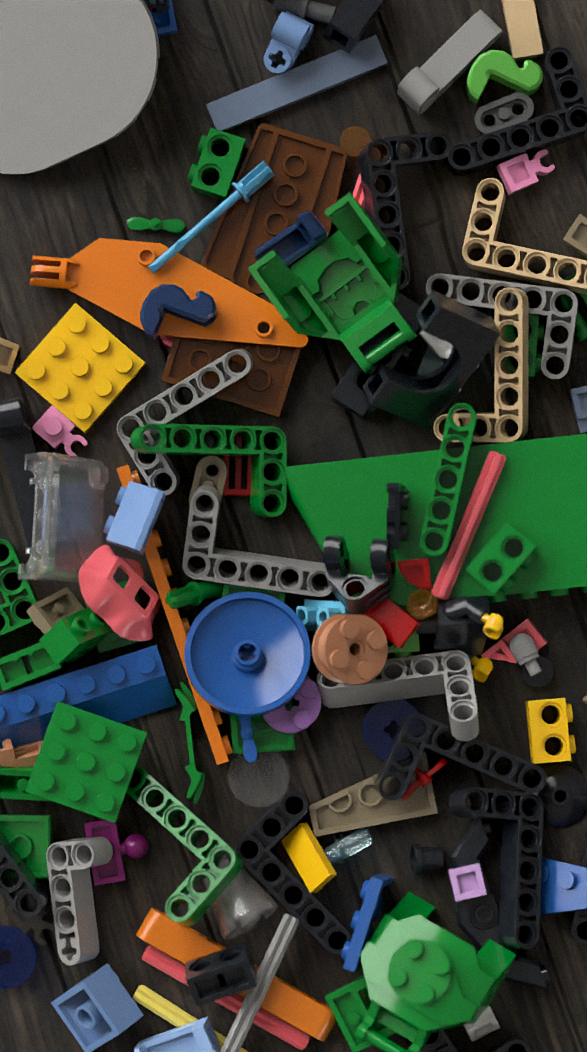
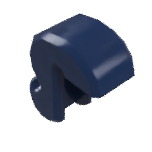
M313 211L303 212L297 216L295 224L261 245L255 251L254 257L258 261L274 250L289 267L327 239L328 231Z
M162 284L151 290L144 300L140 311V321L146 335L155 341L165 313L206 327L216 320L218 314L217 306L212 296L203 291H197L196 299L190 300L182 288L174 284Z

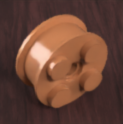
M337 614L326 619L317 629L312 643V655L316 667L323 676L337 683L358 685L371 681L383 669L388 654L387 638L381 626L372 618L360 614Z

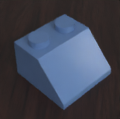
M129 481L127 488L121 486L115 504L120 505L116 516H109L103 533L108 534L107 542L143 555L166 498L165 493Z
M108 963L51 1002L84 1052H91L105 1044L143 1016L137 1003L131 998L120 982L119 977L113 972Z

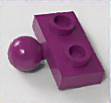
M107 820L84 823L86 837H105L109 840L113 849L112 858L108 863L91 867L94 886L125 881L126 875L122 855L127 854L133 859L142 858L149 848L147 839L141 834H132L126 838L125 842L120 843L117 821L113 823Z

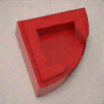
M429 558L397 561L400 573L410 584L421 589H432Z

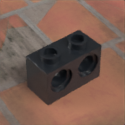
M246 942L186 962V982L196 1007L257 987L256 968Z

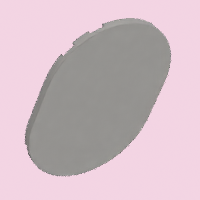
M0 0V173L29 174L48 169L117 137L135 122L154 91L157 81L158 58H160L156 26L143 0Z

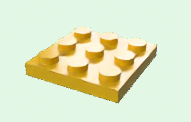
M75 303L19 366L15 374L86 434L146 363Z

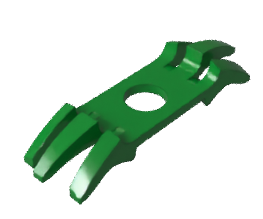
M180 682L182 690H174L183 706L179 720L185 721L190 765L185 766V769L191 778L187 799L194 796V804H196L201 796L205 781V773L199 772L195 767L190 715L198 708L190 690L183 682Z

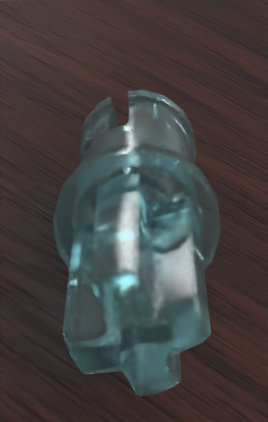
M363 827L341 840L336 838L335 843L326 847L323 851L333 866L344 859L348 861L349 856L371 845L373 838L368 829Z

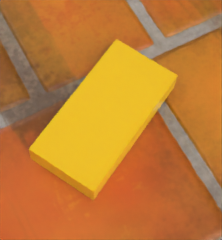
M299 823L281 841L310 893H317L337 875L308 823Z

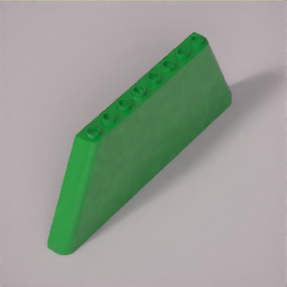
M587 434L471 446L450 545L490 451L500 453L506 457V461L449 598L488 596V601L491 603L506 601V595L518 594L519 599L538 598L537 591L550 590V596L568 595L569 588L581 587L582 593H587ZM464 447L447 449L448 455L452 458L460 457L464 452ZM440 450L286 467L287 493L321 551L323 552L324 541L327 535L343 536L350 556L349 574L366 575L370 579H372L373 575L370 564L372 540L386 539L389 498L387 483L403 484L404 491H409L408 510H403L402 522H408L407 541H401V547H393L396 559V574L392 595L388 598L405 611H413L412 604L425 603V609L435 608L436 601L440 598L431 594L432 589H421L410 584L400 573L397 561L429 558L433 588L448 550L439 556L428 555L421 548L420 537ZM446 471L441 475L440 483L443 488L451 489L457 484V475L453 471ZM439 502L433 508L434 516L439 520L446 519L451 512L450 506L446 502ZM508 521L537 546L533 550L537 556L525 570L521 566L518 567L512 574L516 580L504 594L500 590L493 594L465 569ZM434 532L427 537L426 544L430 550L437 551L442 548L444 540L439 533ZM510 539L505 545L506 554L513 558L520 556L523 552L521 541ZM489 563L484 569V575L490 581H497L502 576V569L497 563ZM355 593L351 597H358L362 593Z

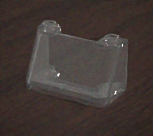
M52 452L25 454L24 470L32 471L34 474V478L29 480V485H35L32 547L26 548L25 554H31L26 564H19L18 579L79 584V569L94 551L102 546L104 492L109 476L108 469L104 466L103 461Z

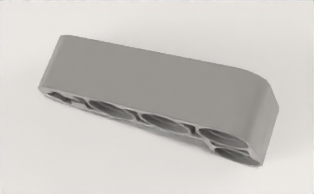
M480 9L420 68L418 66L415 67L403 78L398 85L397 94L418 115H421L500 37L503 30Z
M105 837L74 838L53 843L46 852L59 958L66 965L72 966L95 959L99 953V938L90 868L104 865L112 858L113 849L111 843Z

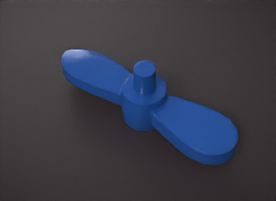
M238 716L242 726L240 734L244 739V757L247 762L253 763L257 759V749L253 741L254 730L251 728V717Z

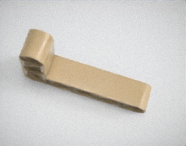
M495 178L482 180L476 189L462 247V255L466 265L478 272L587 294V260L496 241L505 205V191L502 183ZM488 189H496L499 192L498 198L493 201L485 200L483 194ZM482 218L492 221V226L486 231H480L476 228V223ZM474 248H481L485 251V255L481 260L473 261L469 258L470 251ZM505 254L513 255L516 258L514 264L510 267H502L499 264V259ZM534 261H542L546 264V268L542 273L534 274L529 270L530 264ZM565 267H571L576 271V275L571 280H563L559 276L560 271Z
M504 288L495 297V324L501 333L495 344V413H476L477 420L482 419L486 422L487 432L481 436L475 431L473 442H513L522 439L528 432L529 301L526 293L519 288ZM510 293L515 294L518 298V306L513 311H510L505 305V298ZM511 324L518 329V337L514 342L508 341L505 337V330ZM510 356H513L518 361V369L513 374L509 373L505 368V361ZM510 387L514 388L518 393V401L514 405L509 404L505 399V392ZM455 413L454 422L459 427L467 426L471 421L470 413ZM448 414L439 416L434 422V434L441 441ZM509 419H513L518 424V432L515 436H510L505 430V423Z

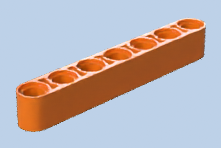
M154 907L150 908L136 933V936L184 964L188 961L227 949L189 926L179 925L169 919L166 913ZM254 964V965H255V968H256V973H257V971H258V969H259V966H257L256 964ZM274 976L260 1006L323 1042L326 1041L337 1021L328 1005L277 976ZM248 990L239 992L237 994L245 998L248 993Z

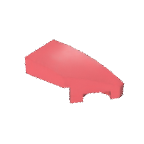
M527 618L481 656L488 659L516 663L509 647L510 641L515 635L520 633L529 635L538 650L547 644V640L533 622Z

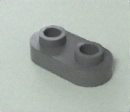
M518 92L485 104L475 114V129L479 134L484 135L530 120L534 111L533 101L528 95ZM520 106L523 109V113L515 115L512 112V108ZM491 117L495 124L489 127L484 124L483 120Z

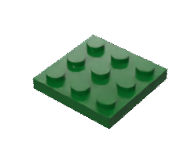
M57 701L25 792L116 823L147 732Z

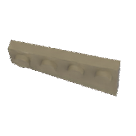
M426 751L422 753L416 766L422 772L429 771ZM410 759L399 763V765H406ZM413 773L407 788L417 781L415 773ZM375 774L309 805L314 835L317 837L436 814L438 812L432 781L424 788L420 786L406 800L399 798L398 800L391 801L377 793L375 781L378 774ZM388 777L383 782V790L386 794H393L398 789V781L395 777Z

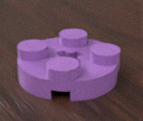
M308 676L299 692L294 696V699L299 701L298 706H293L291 711H287L284 705L276 711L262 715L263 719L273 730L284 734H295L307 729L318 717L321 709V695L317 684Z

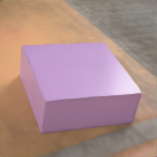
M479 863L448 870L455 901L487 894Z

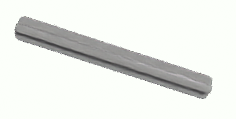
M290 914L283 916L256 973L257 987L248 990L220 1052L240 1051L298 927V918Z

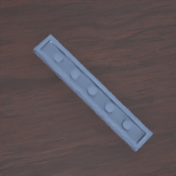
M374 35L359 41L350 54L342 49L210 102L206 104V108L215 129L226 132L387 66L388 62L377 36Z

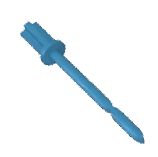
M262 161L237 184L233 182L232 186L236 191L150 264L148 268L154 274L239 199L243 198L248 203L250 201L249 197L274 176L271 168Z

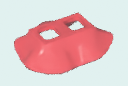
M102 545L94 551L79 569V584L85 603L91 610L102 617L120 637L136 641L152 639V623L161 605L159 594L146 583L143 567L139 562L122 558L116 555L109 545ZM118 567L123 569L129 576V580L124 588L113 579V575ZM139 588H142L150 596V602L146 609H143L135 601V595Z

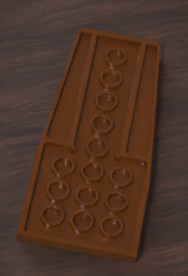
M266 123L260 124L235 183L237 184L262 161L271 168L274 176L249 197L250 201L248 203L241 198L221 215L201 266L273 304L248 270L250 266L257 262L254 257L255 251L261 245L295 224L297 216L306 211H313L328 231L327 239L329 238L332 221L324 211L337 202L347 160L346 149ZM232 188L230 195L236 191L234 188ZM263 324L258 328V331L260 333H267L270 327ZM183 337L174 338L161 382L175 385L228 352L244 349L252 355L254 360L251 372L211 397L278 419L280 418L302 348ZM236 354L231 358L230 365L234 371L242 372L246 368V360L243 356ZM214 371L206 372L204 376L205 384L210 388H216L220 382L219 375Z

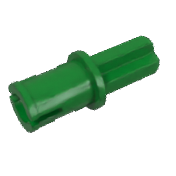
M191 581L185 587L167 592L165 602L169 604L171 609H177L190 604L198 606L204 600L220 597L223 593L222 583L202 581L199 583Z

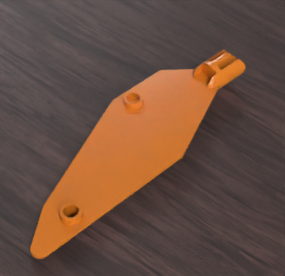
M98 238L71 258L35 255L32 257V262L39 265L31 266V274L42 278H30L29 286L68 289L144 330L140 321L142 304L150 291L162 284H174L182 288L190 300L196 299L197 291H203L212 296L218 313L216 320L212 324L203 327L165 313L158 332L160 336L302 348L308 343L307 335L296 333L273 304L179 253L153 274L148 266L169 249L161 243ZM263 324L270 327L267 333H260L258 328Z

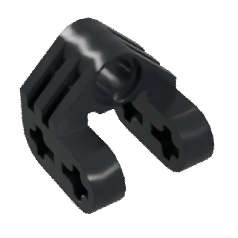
M327 535L325 537L323 546V560L326 567L325 576L330 591L350 613L364 614L392 595L396 574V559L390 540H372L370 564L373 575L372 579H370L366 575L349 574L350 556L343 536ZM355 593H362L358 597H351Z

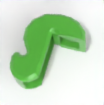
M490 50L481 54L471 66L466 81V91L469 100L477 105L489 79H492L516 92L530 96L540 88L543 73L541 68L531 60H525L522 68H519L513 57L508 53L500 50Z

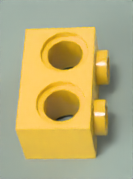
M565 698L525 701L531 763L571 761V754L576 753L574 735H569L568 723L573 722L571 704H566ZM549 705L553 706L558 712L557 720L552 724H547L542 719V711ZM550 737H556L561 744L560 751L555 755H549L544 748L546 740Z

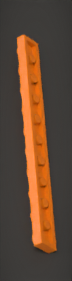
M129 465L116 468L122 486L127 488L129 481L141 484L137 470L130 471ZM156 528L152 530L144 551L217 765L228 762L227 755L233 752L227 735L220 736L217 725L223 722L219 711L211 707L200 697L188 677L184 649L190 625L187 617L180 618L178 609H171L169 604L165 602L167 592L177 589V587L170 589L167 577L172 576V572L167 558L161 560L157 548L161 547L162 543Z

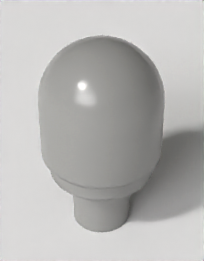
M524 633L515 635L511 639L509 647L516 663H519L520 666L525 665L530 676L540 673L542 670L536 661L540 657L539 651L533 639Z

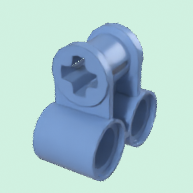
M288 11L286 13L282 12L271 32L272 39L264 54L263 59L266 68L273 73H282L290 70L300 50H303L307 45L315 25ZM283 52L282 58L286 60V63L276 66L277 60L273 58V54Z

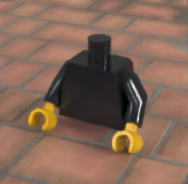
M463 596L460 598H448L447 600L439 599L436 601L433 616L416 615V620L421 623L415 631L416 634H432L433 648L436 651L458 650L465 652L470 659V663L474 666L472 677L481 683L486 681L493 669L492 661L484 657L479 659L477 655H482L487 636L492 639H498L503 631L502 617L499 614L490 615L488 596Z

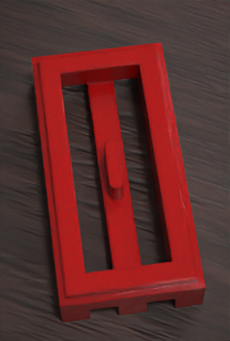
M236 434L234 436L236 447L241 449L243 438L240 434ZM223 456L228 465V475L223 496H250L251 457L248 456L247 489H241L242 456H236L235 489H229L230 456Z

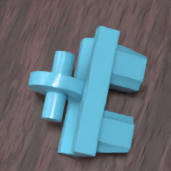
M304 599V606L296 607V614L307 631H317L319 626L331 616L351 614L340 601Z

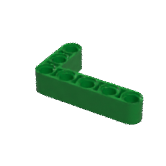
M152 423L139 426L131 435L133 448L143 454L250 456V507L253 514L258 518H271L281 515L286 509L287 441L284 432L277 427ZM146 430L154 436V443L151 447L147 446L143 440ZM176 431L180 432L184 437V444L181 448L174 443L173 438ZM206 432L210 433L214 438L212 448L207 447L204 443ZM236 433L240 434L244 441L241 449L237 448L234 444ZM266 434L271 436L273 440V446L270 450L264 445L263 440ZM266 465L270 466L273 471V477L270 481L265 478L263 473ZM266 496L270 497L273 502L270 512L264 508L263 502Z
M0 539V545H6L9 549V557L5 561L0 562V590L6 602L0 605V615L5 619V626L0 631V638L34 624L31 617L29 619H22L18 614V608L24 602H30L32 605L38 602L16 548L5 539ZM11 574H19L22 580L21 586L17 590H9L6 586V579Z
M136 765L132 777L141 774V782L133 788L129 784L127 793L202 860L169 897L165 906L169 919L181 926L188 927L195 924L240 873L243 865L242 858L154 777ZM163 794L162 804L159 807L153 808L152 800L154 797ZM185 814L186 822L184 825L175 828L174 821L176 817ZM208 834L209 841L207 845L203 848H197L198 838L201 835ZM224 855H231V864L227 868L220 869V859ZM203 879H210L209 889L204 893H199V883ZM182 903H188V913L184 917L179 918L177 916L178 907Z

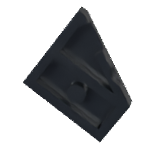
M387 483L389 498L386 539L391 541L392 547H401V541H407L408 522H402L403 510H408L409 491H404V485L401 483Z

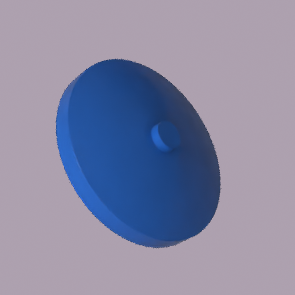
M239 592L217 599L200 612L187 634L184 658L191 684L200 697L209 705L226 714L240 717H255L278 710L291 701L299 692L308 675L311 649L304 624L288 605L267 594Z

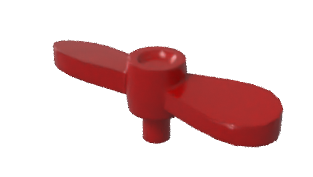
M444 757L428 772H422L416 767L414 773L417 775V781L406 789L401 799L406 800L420 786L424 788L433 780L431 775L442 768L448 760Z

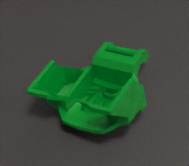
M349 192L324 211L339 231L291 265V269L272 250L250 266L248 270L283 319L289 323L296 333L341 340L361 369L367 374L374 368L373 365L406 340L412 341L417 335L396 306L403 259L388 241L376 222L371 219ZM394 322L399 331L365 355L359 347Z
M408 892L388 915L385 914L371 940L367 942L360 954L364 977L372 1002L364 1020L355 1031L354 1037L361 1042L366 1040L384 1052H421L431 1033L472 1024L477 1021L484 1010H487L517 955L491 939L476 954L473 946L427 920L434 913L436 907ZM376 1021L413 1042L410 1048L405 1050L374 1031L372 1028Z

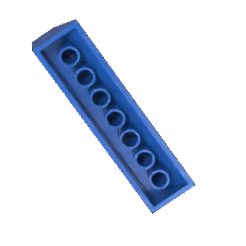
M154 645L0 695V749L3 748L2 742L6 739H11L13 747L44 740L57 701L118 723L177 705L159 646Z

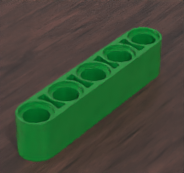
M458 403L450 408L446 419L420 537L422 550L431 556L444 554L448 550L477 424L475 410L466 403ZM461 409L468 410L471 414L470 423L464 427H459L454 422L455 413ZM453 440H459L464 445L463 454L457 458H452L447 453V446ZM446 471H453L457 475V484L451 489L443 488L440 483V477ZM439 502H446L451 509L450 515L444 520L437 519L433 513L434 506ZM434 532L439 533L444 540L442 548L437 551L430 550L426 544L427 537Z

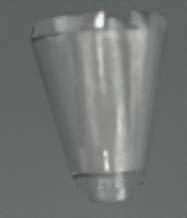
M224 855L220 859V869L227 868L231 864V855ZM243 867L236 878L212 904L221 935L225 940L227 938L233 939L257 926L256 922L262 918V915L267 919L279 908L275 900ZM206 878L204 879V882L208 890L210 887V879Z

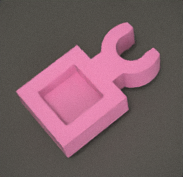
M541 150L536 153L531 161L527 154L524 153L496 166L508 195L537 183L539 180L536 174L541 176L547 175L555 169L554 164L549 167H543L540 163V158L548 154L547 150Z
M53 405L32 427L53 448L57 449L61 443L64 444L65 452L73 459L78 457L72 452L71 447L73 443L80 442L85 447L89 445L84 437L71 434L76 426Z

